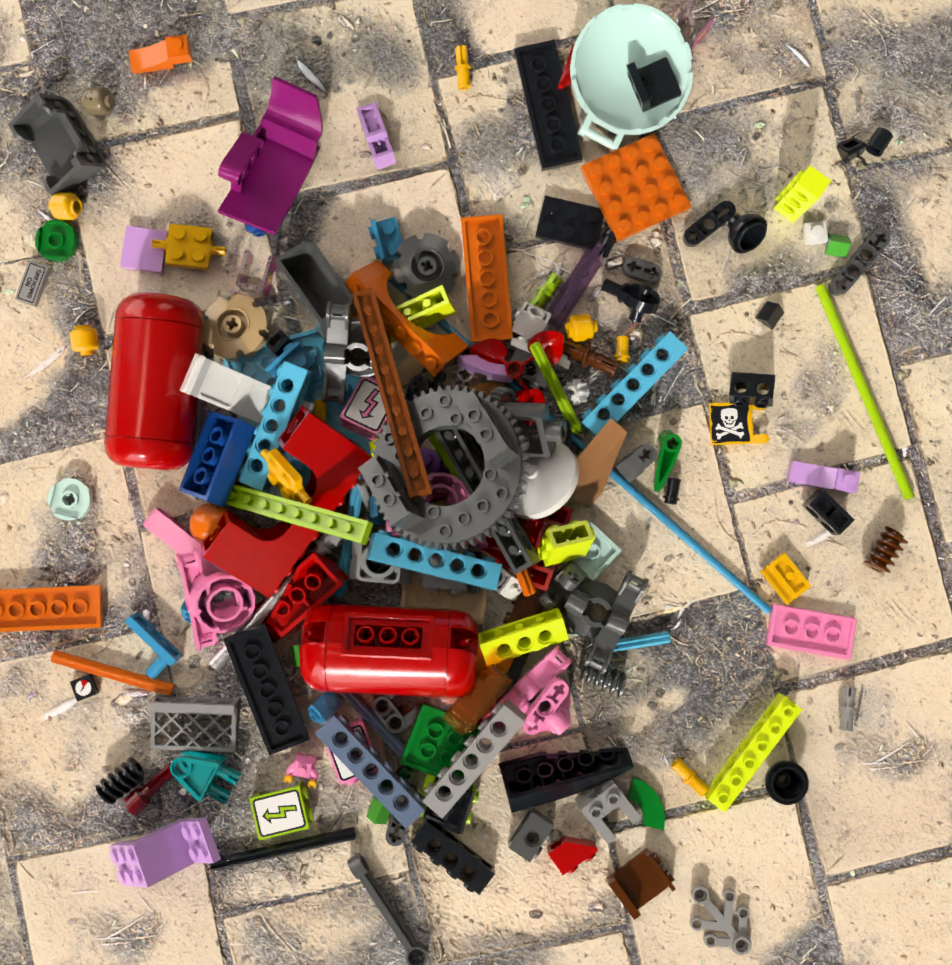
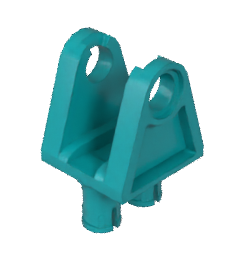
M186 750L181 756L175 758L170 765L171 774L199 802L204 797L210 796L225 805L232 792L216 785V779L219 776L235 786L242 774L225 765L228 756L205 751ZM177 763L184 773L178 771L176 767Z

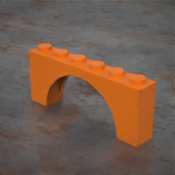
M379 260L353 272L345 282V286L351 294L373 287L385 330L434 377L456 362L458 355H462L469 347L454 332L444 335L431 333L416 326L404 317L391 301L387 291V282L393 274Z

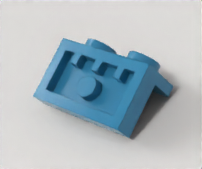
M396 217L375 222V219L371 220L372 226L368 228L371 239H376L377 247H374L376 259H381L383 265L392 263L394 259H399L400 257L396 251L402 243V238Z
M296 341L287 344L283 349L284 352L279 357H273L267 363L268 367L265 370L277 381V370L284 361L295 363L307 369L313 367L317 362ZM291 380L287 381L286 389L293 385Z

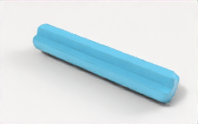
M663 631L621 638L613 652L670 643V633Z

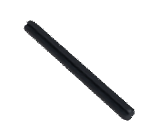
M354 827L222 856L220 857L221 860L210 863L211 871H218L355 840L356 830Z

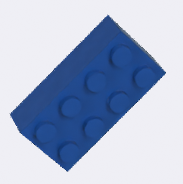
M209 411L178 491L225 508L256 427L240 419Z

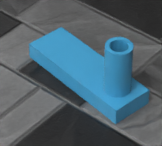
M139 612L129 616L125 621L159 655L145 670L150 678L155 679L167 665L172 666L184 656Z

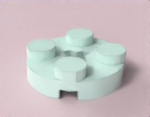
M65 478L54 484L48 493L49 507H51L56 517L63 520L84 518L91 509L93 502L92 489L79 479ZM72 493L75 502L68 505L69 501L66 500V496H70Z

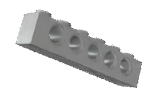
M508 699L503 703L498 702L491 711L493 713L489 720L485 718L477 728L480 731L475 736L471 734L464 743L466 747L463 751L460 752L458 750L450 759L452 764L448 768L444 766L438 773L437 777L439 779L435 784L430 782L423 791L426 795L422 802L442 819L525 723L527 715ZM501 721L506 727L500 729L495 725V722ZM489 738L492 744H484L481 739ZM468 754H475L478 760H471ZM455 770H461L464 776L456 775ZM441 786H447L451 791L445 792Z

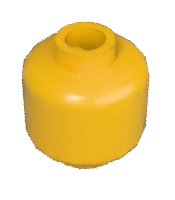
M70 192L54 193L48 204L52 215L59 220H75L83 210L81 200L77 195Z
M585 313L571 316L568 322L565 323L567 337L571 338L573 342L578 343L592 340L594 332L598 330L596 320H592V317Z
M90 324L74 326V330L69 333L72 350L80 352L81 356L93 355V350H97L100 347L98 331L95 328H91Z

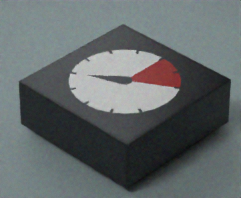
M93 674L70 681L77 702L99 693Z

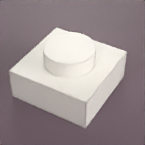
M826 221L810 222L802 225L805 246L828 242Z

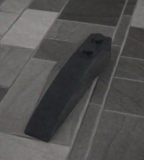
M624 747L599 749V751L588 752V749L579 750V752L567 753V751H558L555 754L538 752L501 762L499 767L511 813L550 803L595 787L634 768V764L628 748Z

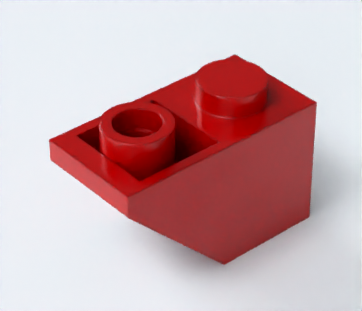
M568 836L561 837L547 847L548 855L562 875L573 873L580 863L584 860L586 862L590 861L598 851L594 841Z

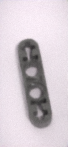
M879 228L872 232L838 271L828 286L832 295L841 296L845 294L888 245L890 234L887 230ZM881 235V242L874 247L872 244L877 240V236ZM863 249L870 251L871 258L869 260L861 257ZM849 265L857 267V275L853 276L848 273ZM844 278L847 279L841 286L843 289L837 290L836 283H839Z

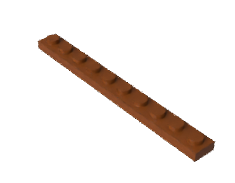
M371 287L353 292V299L409 498L412 500L432 494L374 289Z

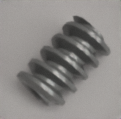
M588 665L583 667L578 681L580 682L583 678H586L587 686L593 681L594 689L600 684L601 692L609 688L610 696L616 691L618 699L622 695L626 684V673L621 672L618 675V669L616 668L610 672L611 668L608 666L606 672L602 675L599 670Z

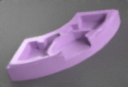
M458 355L457 363L474 375L478 372L486 375L488 380L497 382L513 381V378L506 374L505 365L490 363L481 359L478 355Z

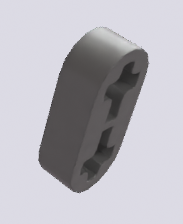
M636 257L628 258L622 266L625 276L647 284H655L662 276V269L659 265ZM635 263V268L641 269V271L635 269L633 272H630V268L627 265ZM651 269H654V273L657 276H654L653 279L649 278L650 274L643 271L650 272Z

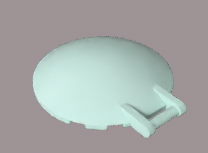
M619 4L605 9L585 25L576 39L570 61L572 87L580 106L586 113L577 134L583 137L585 135L609 148L608 151L613 152L618 149L624 135H640L652 132L664 126L678 114L691 90L693 81L691 60L693 58L688 41H685L680 32L681 29L669 16L654 7L644 4ZM667 57L682 95L646 112H642L627 76L626 65L635 62L638 69ZM591 122L614 133L613 140L589 128Z

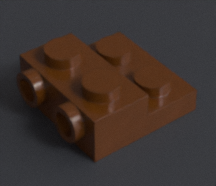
M521 592L515 601L512 600L511 604L514 607L511 613L507 611L502 623L508 624L549 610L540 603L539 597L535 595L525 597L523 592Z

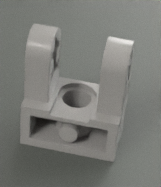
M613 779L587 789L575 798L581 812L607 844H610L617 837L603 818L619 806L633 825L642 819L641 815Z

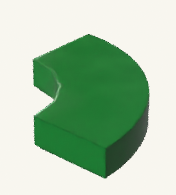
M633 776L627 797L636 802L640 807L642 824L664 831L665 813L660 798L651 786Z

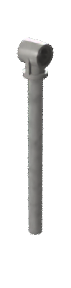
M322 533L323 535L315 540L316 546L299 564L314 551L323 556L326 553L331 555L332 549L341 546L346 539ZM298 565L283 580L279 591L276 594L273 593L270 598H267L252 614L246 624L239 628L236 633L260 625L271 614ZM225 645L209 661L211 667L217 671L230 658Z

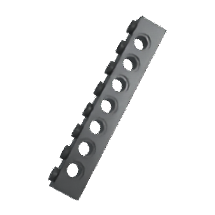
M448 429L435 433L467 491L472 495L482 480L485 460L468 432L457 429ZM511 510L510 513L513 518L506 517L504 519L507 525L499 524L500 531L491 530L513 573L518 574L538 563L541 559L515 513Z

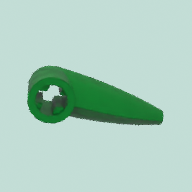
M664 430L658 436V444L661 447L654 476V491L658 492L664 486L682 446L681 438L670 430ZM672 438V442L667 444V441Z

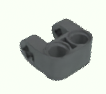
M649 444L641 445L631 454L624 457L615 468L631 483L655 461L657 450ZM642 450H649V458H639V456H643Z
M572 560L569 561L553 576L548 591L543 590L539 595L540 603L546 609L552 610L570 591H573L584 580L587 574Z
M379 694L374 699L373 710L390 732L398 733L416 721L422 706L421 703L416 704L405 714H402L391 700L396 695ZM379 700H386L389 706L386 710L381 711L377 708L376 703ZM392 717H399L402 722L399 727H392L389 721Z

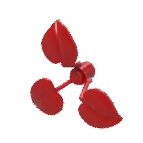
M543 331L537 333L529 340L527 348L531 354L530 345L540 342L551 366L560 361L564 347V335L562 333ZM495 338L485 339L469 347L471 355H478L481 359L490 363L505 364L506 374L511 378H516V381L524 388V390L515 392L516 397H518L516 402L545 403L541 390L536 388L528 390L527 385L521 379L526 372L525 365L535 360L534 356L524 361L516 360L508 363L504 360L507 356L505 344ZM522 420L527 426H532L536 422Z

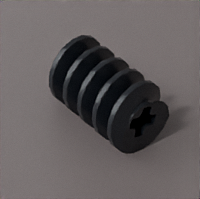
M133 757L128 758L129 765L125 762L121 764L122 770L116 767L114 769L115 775L113 773L107 774L108 780L102 778L100 780L102 786H95L98 795L104 802L108 804L115 803L117 799L123 797L124 793H128L131 788L137 786V783H141L144 780V770Z

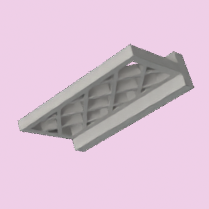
M155 695L148 702V711H151V749L236 752L239 699ZM157 713H165L170 719L162 725L157 720ZM180 713L186 714L191 719L185 726L176 718ZM201 714H207L212 719L206 727L197 719ZM222 715H232L231 724L227 728L218 720ZM171 721L181 729L174 736L165 728ZM192 722L201 729L196 736L187 729ZM213 723L222 730L217 737L208 730ZM162 731L170 740L166 743H157V734ZM182 731L191 739L187 744H181L176 739ZM203 732L212 740L208 745H202L197 739ZM223 734H226L231 739V746L223 745L218 739Z

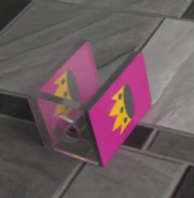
M691 0L675 19V23L681 29L680 32L685 41H688L691 50L706 35L715 18V15L712 14L703 25L695 19L691 13L697 0ZM685 27H693L695 30L694 36H685L683 32Z
M245 249L236 285L242 291L268 297L276 269L275 258L271 255L268 257L261 287L249 285L247 280L254 256L249 250Z

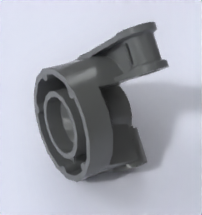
M332 301L327 302V342L324 351V363L326 364L322 393L323 403L331 401L340 402L341 405L345 404L347 374L356 377H370L375 374L370 357L367 359L356 358L348 350V348L350 350L360 348L365 352L368 350L359 317L350 318L351 303L339 305L332 304ZM386 331V334H387V337H388V341H389V344H390V348L392 349V347H391V339H390L389 334H388L387 331Z
M628 570L618 591H615L608 584L590 581L583 582L573 591L569 592L563 605L565 620L574 633L581 638L593 641L585 657L584 666L589 665L599 670L602 675L606 672L613 651L620 637L626 631L630 622V616L636 603L646 590L649 579H642L632 574L631 570ZM589 600L593 604H602L605 610L608 611L603 622H593L589 619L588 615L585 613L583 615Z

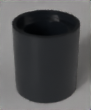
M877 128L867 143L866 151L873 156H882L893 139V134L885 128Z

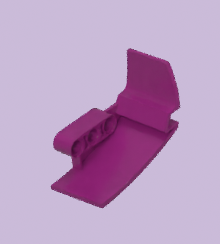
M276 76L273 77L268 107L259 127L253 135L243 131L220 164L218 176L230 181L231 189L219 207L218 213L270 234H276L295 201L320 150V146L317 143L323 133V120L316 94Z

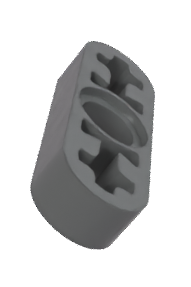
M410 783L411 786L409 788L414 793L418 792L416 786ZM398 796L397 801L403 804L405 796ZM391 815L385 836L386 841L391 846H399L405 839L407 829L402 827V824ZM397 824L400 825L398 835L401 837H397L394 840L392 839L393 835L390 833H394Z

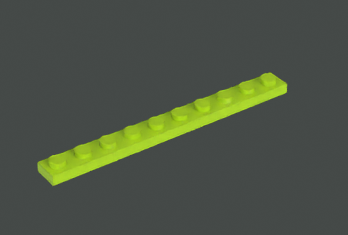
M233 485L226 505L363 545L367 544L373 526L372 522L238 485Z

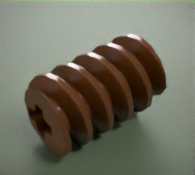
M885 526L887 532H881L880 534L882 539L876 540V544L879 547H872L874 554L870 553L867 555L870 561L863 562L867 567L879 573H890L891 571L886 566L895 565L891 558L899 559L895 551L903 552L904 549L900 546V543L908 544V541L901 533L888 526Z

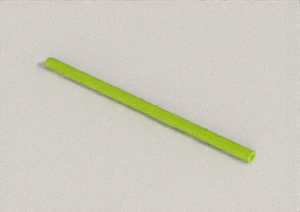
M825 284L815 287V290L904 500L910 499L915 495Z

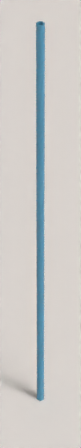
M392 277L389 282L396 289H398L404 296H406L404 294V291L406 290L405 286L396 285L394 278ZM443 319L436 322L446 333L454 332L469 347L473 345L446 320ZM515 381L503 382L513 392L524 390ZM550 413L551 420H558ZM570 431L571 442L580 451H583L587 445ZM614 468L612 469L610 477L764 613L768 614L772 610V607Z

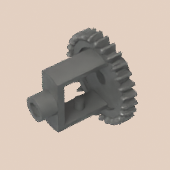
M497 387L490 391L494 401L498 400L501 406L504 405L508 409L506 413L511 412L514 415L512 420L516 419L518 422L522 420L536 421L540 440L526 437L527 440L522 444L528 445L529 449L524 451V453H528L530 457L551 458L556 448V442H565L567 437L566 421L551 420L548 403L516 402L518 397L509 388Z

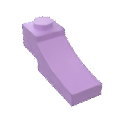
M376 102L356 108L376 169L379 170L397 164Z
M790 461L787 482L848 494H857L860 472Z

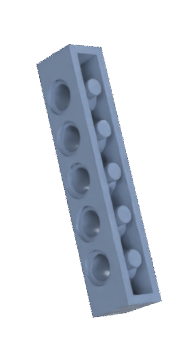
M336 712L317 730L315 735L407 829L425 811L426 805L422 802L423 796L418 792L414 793L409 788L411 786L410 783L403 776L399 777L394 772V766L389 761L384 762L379 757L380 752L373 745L369 746L364 741V735L358 729L354 730L349 725L350 721L344 714L341 713L339 715ZM337 733H346L348 740L345 742L340 741L337 738ZM360 748L363 756L355 757L352 754V749ZM375 764L378 767V771L375 773L369 772L367 765ZM385 779L391 780L393 787L385 788L382 785V781ZM404 795L408 798V802L400 804L397 801V797Z

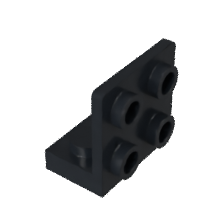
M667 57L638 69L635 62L626 65L627 76L642 112H646L682 95Z

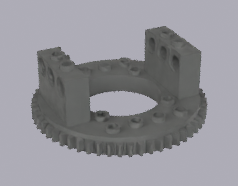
M447 385L445 390L441 386H438L437 391L429 388L428 394L425 391H421L420 397L414 394L412 401L406 399V404L419 447L433 434L448 429L462 430L476 438L475 440L482 448L485 460L483 477L477 489L464 501L450 506L433 505L423 497L410 500L389 423L381 425L382 433L376 434L379 440L373 441L376 448L370 451L374 454V457L370 458L369 461L358 467L372 491V497L377 500L375 505L381 507L379 513L385 514L383 519L389 521L390 527H396V533L401 534L403 532V538L408 539L410 537V542L416 543L418 541V545L424 546L426 544V548L432 549L435 546L436 550H441L443 546L444 550L450 551L451 545L454 550H459V545L466 549L468 542L475 546L476 539L484 542V535L490 538L493 537L491 530L499 532V524L506 526L507 524L504 519L506 517L513 518L510 511H518L515 503L523 502L519 498V494H526L521 488L529 484L524 480V477L530 476V473L525 471V469L531 467V464L525 462L526 459L530 458V455L524 453V451L529 449V446L522 444L527 439L524 435H520L523 430L520 427H516L519 422L516 419L512 420L514 415L511 412L506 413L508 409L504 405L501 406L498 400L494 401L491 395L486 397V393L483 391L478 394V390L473 388L470 391L467 386H464L461 390L459 385H456L453 390L450 385Z

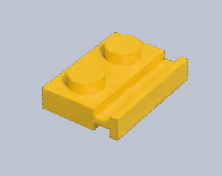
M781 553L759 571L785 605L790 604L792 600L811 587L810 583L786 553Z

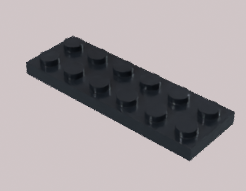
M555 39L514 48L515 60L541 171L581 163L583 158L566 87L558 89L562 69Z
M266 623L225 637V646L268 754L272 755L310 740Z

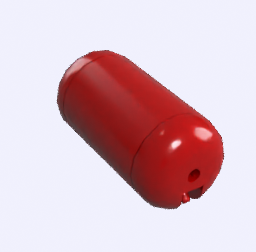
M134 293L121 300L115 314L116 320L105 427L106 437L104 438L105 452L108 458L116 465L124 467L168 471L179 470L188 464L193 454L198 404L197 397L179 390L195 353L202 355L204 316L199 306L186 298L161 293Z
M322 604L312 609L304 620L299 652L300 672L305 683L314 690L338 693L457 698L469 693L475 685L478 657V626L474 618L465 611Z

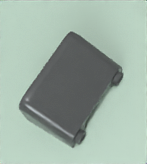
M37 93L8 124L14 137L20 142L31 143L50 175L43 180L46 191L51 196L54 193L67 192L101 172L107 165L104 156L76 109L64 97Z

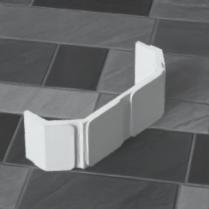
M195 353L179 391L261 424L263 418L262 410L270 400L269 392L272 386ZM281 400L278 404L281 411L286 407L284 400ZM303 400L300 408L303 405L312 411L315 404ZM276 420L271 422V428L274 430L278 428Z

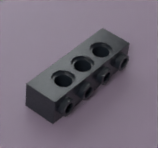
M426 818L412 835L411 843H413L412 846L415 850L430 856L429 859L433 864L443 866L450 877L455 880L457 878L464 883V887L472 893L475 891L480 895L495 875V867L442 826ZM436 839L441 844L438 847H432L429 842ZM448 853H455L458 857L455 860H449L446 855ZM466 866H472L475 869L472 873H465L463 871Z

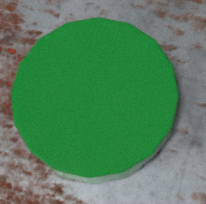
M49 220L45 222V225L39 227L36 232L35 246L38 252L49 261H66L77 251L79 244L78 235L75 229L65 221Z

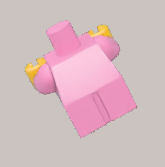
M297 752L295 761L287 767L284 782L287 783L289 781L288 783H291L293 775L311 778L308 782V787L311 788L313 786L315 788L318 784V771L316 769L318 756Z

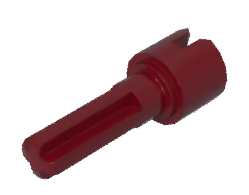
M171 763L166 765L143 788H135L122 800L125 802V808L131 814L137 816L150 804V797L173 777L170 772Z

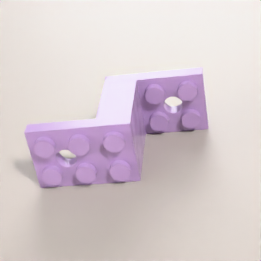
M206 817L178 819L135 841L115 842L109 845L111 848L110 858L114 864L116 863L118 869L117 878L123 886L148 888L194 863H215L221 860Z

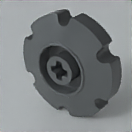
M425 233L423 239H418L416 235H413L404 240L398 247L396 253L400 258L393 260L392 274L396 285L405 286L404 294L409 298H416L441 285L449 293L455 286L456 282L453 281L452 276H458L460 272L459 258L455 250L449 251L446 248L448 241L431 233ZM424 264L428 265L427 272L424 271Z

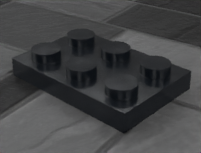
M545 195L535 238L596 252L604 215L600 208Z

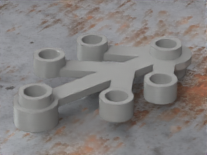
M701 884L693 886L691 897L697 904H703L716 921L702 920L699 916L694 915L689 920L692 929L695 931H700L701 929L725 931L730 938L716 937L712 932L705 933L703 936L705 945L709 948L715 946L731 947L732 951L738 955L747 954L752 946L751 939L746 934L747 919L750 916L749 909L745 905H738L735 912L739 917L736 932L732 927L733 904L736 900L735 892L731 888H726L722 891V897L725 900L722 915L709 899V892L706 887ZM697 890L703 891L700 896L696 895ZM727 893H732L730 899L726 898ZM742 909L746 910L744 915H739ZM699 920L700 924L698 926H694L693 922ZM709 937L714 938L711 943L707 942ZM743 940V944L738 946L737 942Z

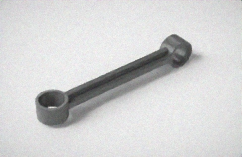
M357 853L347 860L350 871L355 878L361 881L407 951V964L425 965L428 957L426 946L414 940L370 873L366 860L360 853ZM419 949L425 956L420 961H414L410 958L409 953L412 950Z

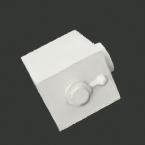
M525 301L521 310L515 314L516 320L513 322L514 326L511 331L530 340L537 333L548 331V322L552 314Z
M501 567L496 591L503 597L515 601L522 592L518 579L504 567Z

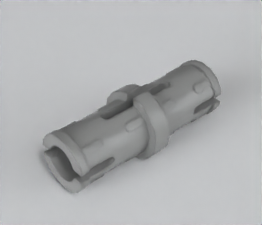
M842 686V704L839 705V710H841L839 730L853 731L854 712L857 710L855 707L857 688Z

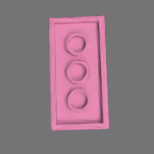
M772 603L765 645L851 660L857 618Z

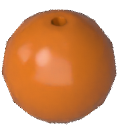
M206 503L195 509L190 517V532L197 542L202 543L208 535H212L218 527L217 523L226 510L229 511L228 508L213 503Z

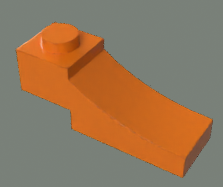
M186 34L165 37L164 41L157 44L129 50L133 74L175 68L174 64L193 62L191 44Z

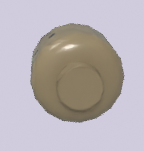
M89 87L81 95V104L90 115H108L115 105V99L105 87Z

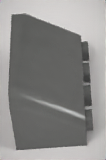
M306 241L274 260L281 280L323 340L327 342V302L332 301V304L339 305L351 303L352 310L354 300L351 292L317 245Z

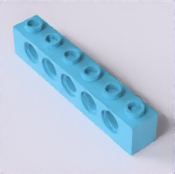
M671 331L666 336L662 333L654 341L656 346L652 350L647 348L641 354V362L637 366L633 363L625 371L627 376L623 380L618 378L610 386L613 390L608 395L603 393L596 400L598 404L593 411L589 408L581 416L583 421L580 424L593 437L598 434L611 417L618 422L688 350ZM658 350L665 352V360L658 359L656 355ZM643 365H648L651 368V375H645L642 372ZM628 380H634L637 383L636 390L628 388ZM614 395L621 396L623 399L622 405H615L612 397ZM599 410H605L608 413L607 420H600L598 418Z
M284 361L279 366L276 384L272 385L269 392L270 400L262 410L263 418L261 424L257 425L254 431V436H256L254 442L248 447L247 461L240 468L239 475L241 477L239 482L260 491L269 490L271 483L267 477L268 465L266 460L260 455L264 449L263 443L265 440H268L270 442V449L268 451L276 448L281 454L284 450L277 440L299 411L314 371L288 361ZM288 380H291L293 382V388L291 391H288L286 389V383ZM281 400H284L286 404L283 411L278 407ZM273 420H276L278 423L276 431H273L271 428ZM257 460H261L263 463L261 471L256 467Z
M379 530L378 533L375 532L371 535L366 555L367 560L488 590L497 589L502 564L496 563L494 558L484 556L482 560L475 558L476 554L463 551L462 554L454 553L455 550L453 548H450V551L444 550L443 546L441 550H436L434 546L432 549L426 548V544L420 546L418 543L410 542V537L408 539L403 538L402 535H400V538L391 537L392 533L384 530ZM390 543H394L397 546V553L395 555L388 553L387 547ZM412 548L418 551V558L415 561L409 557V551ZM432 554H437L439 557V563L436 566H433L430 562ZM454 559H457L460 563L457 571H454L451 567ZM475 564L480 567V574L478 576L472 573V568Z

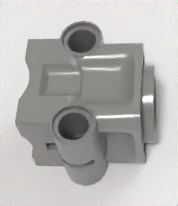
M371 537L368 538L366 545L352 541L351 555H353V559L350 560L349 579L389 584H411V570L391 566L388 571L381 572L372 566L371 560L366 559ZM390 543L387 547L390 555L397 553V546L394 543ZM414 548L409 551L411 560H413Z

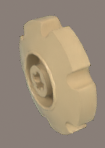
M233 294L228 301H225L223 298L218 299L205 312L208 320L204 323L203 341L209 349L214 348L213 353L217 357L226 361L236 362L240 360L242 355H246L248 358L254 356L265 345L266 340L263 338V335L270 330L269 319L261 306L257 307V303L253 298L246 295Z

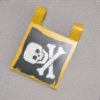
M709 403L710 445L764 444L769 442L768 434L753 435L752 410H765L767 408H758L755 405L739 407L729 403Z

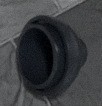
M755 213L733 216L728 223V242L731 248L739 254L755 249L766 235L767 221Z
M776 762L767 770L764 782L767 793L774 801L780 804H795L802 800L808 791V776L805 770L795 762ZM781 776H786L784 783L779 781Z

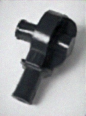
M606 278L601 287V291L616 296L619 303L624 302L626 306L632 309L628 318L633 322L640 323L644 313H656L660 304L658 292L645 284L633 283L630 285L626 283L620 285Z

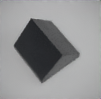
M853 137L838 145L837 151L844 163H847L862 155L867 147V143Z
M766 301L755 319L773 330L785 312L780 304Z
M280 330L266 343V346L279 357L284 352V347L292 341Z

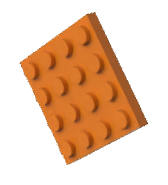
M655 133L588 162L580 168L610 229L615 234L617 243L679 215L692 207Z

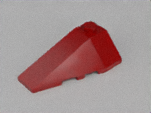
M314 551L298 565L267 623L282 638L303 620L312 609L319 606L338 590L348 579V576L333 560Z

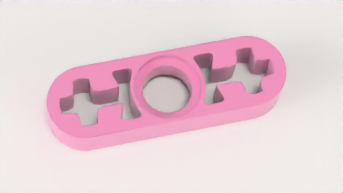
M551 679L525 712L527 715L526 721L521 727L527 734H537L568 695L569 687L563 679ZM554 686H560L562 691L555 692ZM548 693L555 698V701L547 696ZM542 701L550 702V708L547 711L539 710V705ZM535 711L542 716L541 719L534 714ZM529 720L534 721L536 725L534 727L529 726L527 722Z

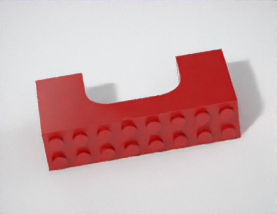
M303 405L277 440L283 450L310 468V480L305 487V492L312 498V502L308 505L334 511L337 506H341L346 499L345 495L349 489H353L357 485L358 477L361 474L358 467L369 461L370 458H373L362 446ZM226 510L218 521V527L212 535H208L201 543L203 558L270 598L273 593L276 594L282 586V580L293 572L296 561L304 557L308 549L307 546L311 541L314 542L318 538L320 532L283 521L269 529H257Z

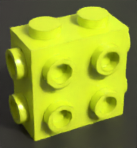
M573 520L567 525H553L546 529L538 547V556L544 561L545 567L585 557L595 539L593 527L589 526L587 520Z

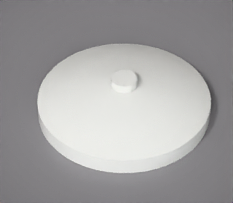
M556 442V448L551 458L530 457L525 460V462L531 464V467L525 469V471L530 473V476L524 477V480L529 484L521 488L526 492V494H519V498L523 502L515 503L518 511L513 512L517 517L529 520L546 517L560 509L573 494L579 479V464L573 452L561 442Z

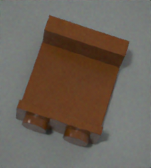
M647 848L606 878L608 885L634 920L641 916L639 909L669 887L672 892L676 889L672 883L675 879L668 869L663 871L660 866L662 861L655 851L651 854Z

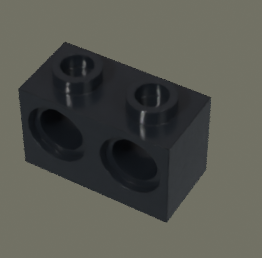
M732 372L729 404L739 407L746 405H755L758 408L773 407L775 375ZM739 388L746 389L743 393H738L736 390ZM766 390L768 391V393L762 395L759 394L758 391Z
M824 489L816 490L802 504L831 535H840L855 520Z

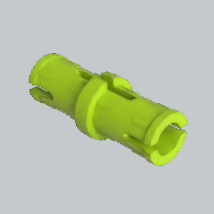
M552 272L543 287L540 286L538 288V293L530 304L535 305L537 303L536 307L541 309L547 300H551L553 297L552 293L562 283L563 279L559 276L553 283L557 274Z

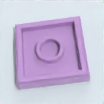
M126 225L120 267L163 274L166 251L165 249L152 248V240L165 241L168 231Z

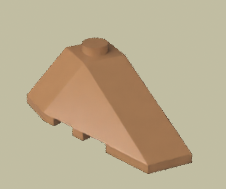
M612 417L577 457L579 479L569 499L588 508L603 493L628 432Z

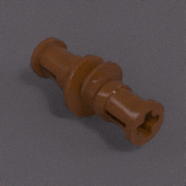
M564 336L563 354L570 356L574 360L581 361V368L583 370L590 365L594 369L601 370L609 374L611 378H614L620 366V360L614 361L602 353H597L598 346L592 351L590 342L587 347H584L582 344L570 341Z

